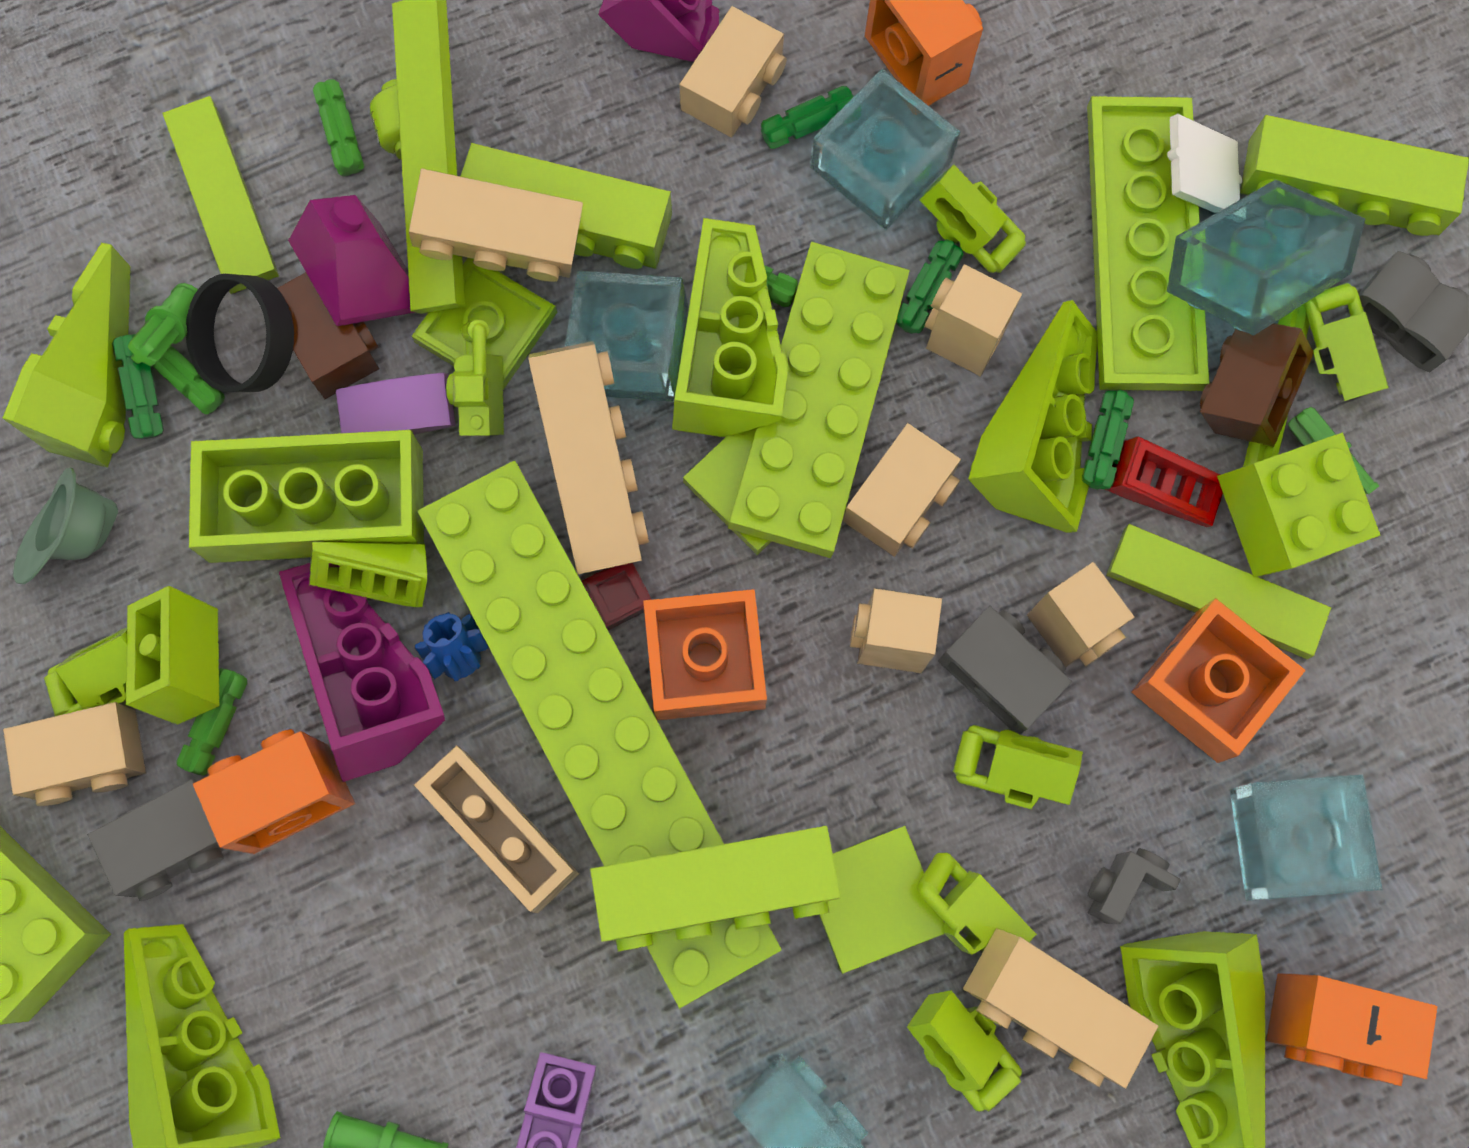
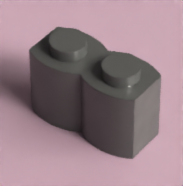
M1397 251L1380 267L1359 293L1372 333L1388 340L1398 353L1415 366L1429 373L1445 362L1469 333V295L1461 289L1440 283L1431 272L1430 266L1417 256Z

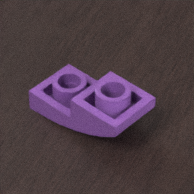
M435 373L409 376L336 389L341 433L411 430L416 435L456 426L453 405L449 403L446 392L449 374Z
M540 1052L526 1101L525 1117L516 1148L578 1147L596 1071L595 1065Z

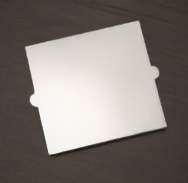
M1178 113L1170 117L1171 150L1168 151L1167 156L1171 160L1172 195L1230 220L1241 217L1239 184L1242 183V177L1239 175L1238 142Z

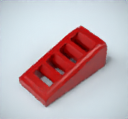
M1139 436L1124 441L1119 463L1112 465L1117 468L1113 486L1105 490L1204 527L1213 526L1223 495L1217 478L1220 474ZM1159 468L1161 471L1154 488L1150 484L1155 469ZM1179 475L1182 477L1180 480L1176 496L1174 497L1170 494L1176 476ZM1199 482L1202 484L1197 504L1194 506L1189 504L1195 483Z

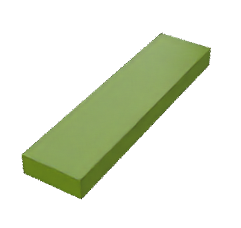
M211 96L163 112L164 120L220 273L258 276L266 280L279 277L216 104ZM240 283L230 289L229 292L233 294L247 287Z
M1131 524L1124 528L1106 574L1108 577L1195 613L1216 598L1276 647L1305 659L1315 655L1332 608L1262 578L1253 577L1250 573Z

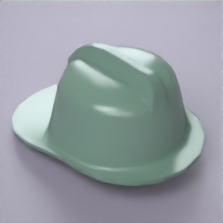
M66 468L60 475L51 497L36 516L21 542L14 563L13 577L15 582L26 584L31 581L49 559H85L100 549L107 540L117 517V504L101 496L98 492L76 483L74 469Z

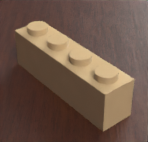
M594 341L529 354L528 360L577 574L642 561L639 545L649 543L643 512L631 513L627 493L638 491L631 459L620 461L616 440L626 438L620 406L608 408L604 386L615 384L608 351L596 353Z

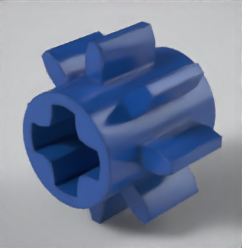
M450 612L431 619L424 626L422 634L424 641L415 645L416 651L422 658L423 664L428 668L432 678L436 679L444 672L446 676L454 679V681L465 678L476 669H479L481 667L480 652L489 648L472 615L468 614L460 620L458 616L450 614Z

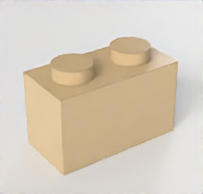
M731 6L679 84L681 110L732 138L742 122L748 125L756 115L761 103L760 94L766 85H775L783 73L787 58L783 56L784 33Z
M964 264L956 280L952 281L945 278L931 304L933 309L924 326L932 331L926 349L981 377L1007 329L1022 293Z
M907 423L847 505L843 522L894 557L904 544L913 549L931 523L924 518L926 512L934 502L943 507L961 480L953 475L961 459Z
M1094 562L1049 591L1027 615L1065 667L1079 658L1086 667L1126 638L1120 628L1134 618V615Z
M874 588L868 604L859 603L857 615H854L850 647L859 648L857 664L922 673L936 652L942 598Z
M117 702L3 729L13 795L34 799L37 806L55 805L73 799L72 791L92 787V792L96 793L121 789L128 786L127 778L146 774L136 710Z

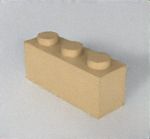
M421 169L409 235L412 246L419 247V252L430 258L451 260L453 254L473 258V263L484 269L504 271L506 265L527 269V275L532 278L555 282L558 281L559 276L570 278L583 202Z
M456 745L414 784L530 912L539 913L579 875L576 869L473 758Z
M997 928L963 987V990L981 1001L976 1009L977 1012L1005 1029H1008L1011 1021H1014L1027 1030L1022 1039L1023 1041L1053 1059L1057 1051L1060 1050L1073 1059L1068 1067L1069 1070L1098 1087L1101 1086L1104 1078L1126 1089L1158 1028L1157 1024L1028 941Z

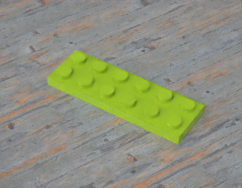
M1091 96L1087 105L1099 390L1203 391L1205 386L1209 384L1199 206L1172 195L1171 160L1167 156L1168 151L1171 150L1170 117L1178 113L1194 121L1192 98Z
M815 242L810 243L781 342L782 352H785L789 368L782 420L756 428L727 529L827 558L832 557L910 270Z

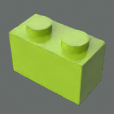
M171 586L164 587L127 606L126 705L176 725L220 706L217 608Z

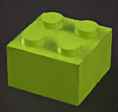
M1343 432L1217 476L1253 577L1293 569L1380 536Z

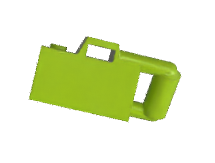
M954 164L919 199L938 219L936 226L939 234L945 240H951L955 244L960 242L961 249L968 254H972L990 273H1001L1026 246L1025 234L997 205V197L982 181L972 184ZM1001 228L1007 236L989 254L983 246L992 240Z
M1349 283L1309 294L1304 303V308L1316 344V349L1313 352L1319 374H1337L1339 382L1336 383L1339 395H1343L1344 401L1389 388L1367 313L1363 310L1357 289ZM1345 305L1348 306L1350 317L1324 325L1321 316L1322 312ZM1329 348L1334 368L1328 370L1325 368L1320 350Z
M480 319L463 325L462 336L465 339L466 355H460L455 359V371L448 376L446 384L448 401L451 405L457 407L459 411V436L504 435L502 355L486 353V338L490 330L488 324Z
M127 627L86 648L80 649L63 662L48 670V675L44 677L55 716L114 702L120 704L126 701Z
M972 725L962 733L953 773L956 774V780L959 783L1005 795L1006 803L1032 809L1040 797L1070 805L1081 767L1083 751L1042 741L1037 737L1023 736L1011 730L999 732ZM983 742L996 745L989 776L975 773Z
M949 853L935 854L919 881L917 889L924 901L944 921L942 932L961 951L971 955L980 950L984 951L996 928L1019 936L1029 943L1037 935L981 874L972 871L967 873ZM951 875L958 883L942 899L939 894ZM961 930L967 935L965 939L959 934Z
M952 990L929 994L908 1024V1030L923 1047L927 1061L942 1071L946 1076L947 1083L953 1089L960 1091L976 1111L992 1110L1021 1082V1067L994 1034L996 1029L994 1022L977 1012V1007L965 1008ZM999 1063L1002 1067L991 1076L995 1067Z

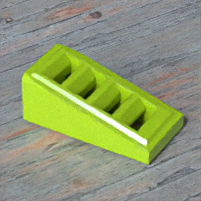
M312 542L310 585L402 606L423 607L427 584L425 544ZM329 563L340 566L339 568H329Z

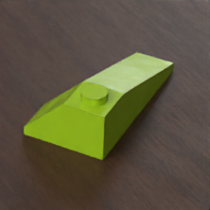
M703 218L674 398L672 430L726 437L727 435L731 436L782 420L789 368L785 352H782L777 331L778 321L775 309L772 310L766 284L767 274L755 225Z
M101 242L72 289L73 307L66 317L55 315L47 330L50 336H53V339L43 355L30 354L21 369L3 415L5 421L46 451L107 468L112 455L121 448L125 436L126 409L117 370L118 367L123 366L122 361L115 360L112 342L113 339L128 335L131 268L110 244Z
M1073 300L1063 302L981 435L968 478L995 509L1066 533L1077 532L1089 485L1082 481L1084 468H1081L1082 442L1091 441L1092 424L1086 421L1084 405L1085 394H1090L1094 391L1097 353V331Z
M184 925L128 928L124 932L129 1126L133 1148H260L276 1142L281 1137L269 1080L260 1064L253 1066L238 1039L242 1031L234 1017L227 1019L212 991L215 981Z
M1202 931L1126 943L1120 946L1128 1003L1133 1010L1158 1025L1152 1038L1156 1051L1151 1056L1158 1072H1166L1179 1101L1176 1113L1191 1148H1265V986L1257 934Z

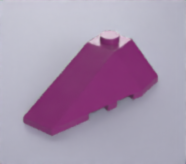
M603 0L598 13L631 48L695 62L719 26V9L712 5V0Z
M310 563L280 571V579L342 782L399 764L445 721L428 668L418 657H414L400 641L398 633L389 623H385L368 604L366 597L310 585ZM329 563V568H339V565Z

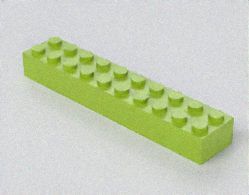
M514 460L417 510L603 865H613L724 844L516 461ZM734 918L711 922V935L679 941L676 939L675 929L651 934L653 945L647 946L680 1009L782 951L769 925L736 930Z

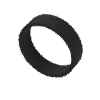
M219 274L208 279L200 286L190 303L186 319L187 348L191 361L200 377L208 385L222 392H260L273 386L285 373L291 360L294 346L293 319L289 306L281 292L271 282L262 277L238 274ZM240 283L247 287L257 299L266 325V345L262 361L256 372L242 384L234 380L222 366L214 341V323L218 307L227 292Z

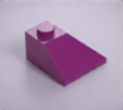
M356 195L309 200L288 241L336 326L416 313L410 309L408 270L380 222Z

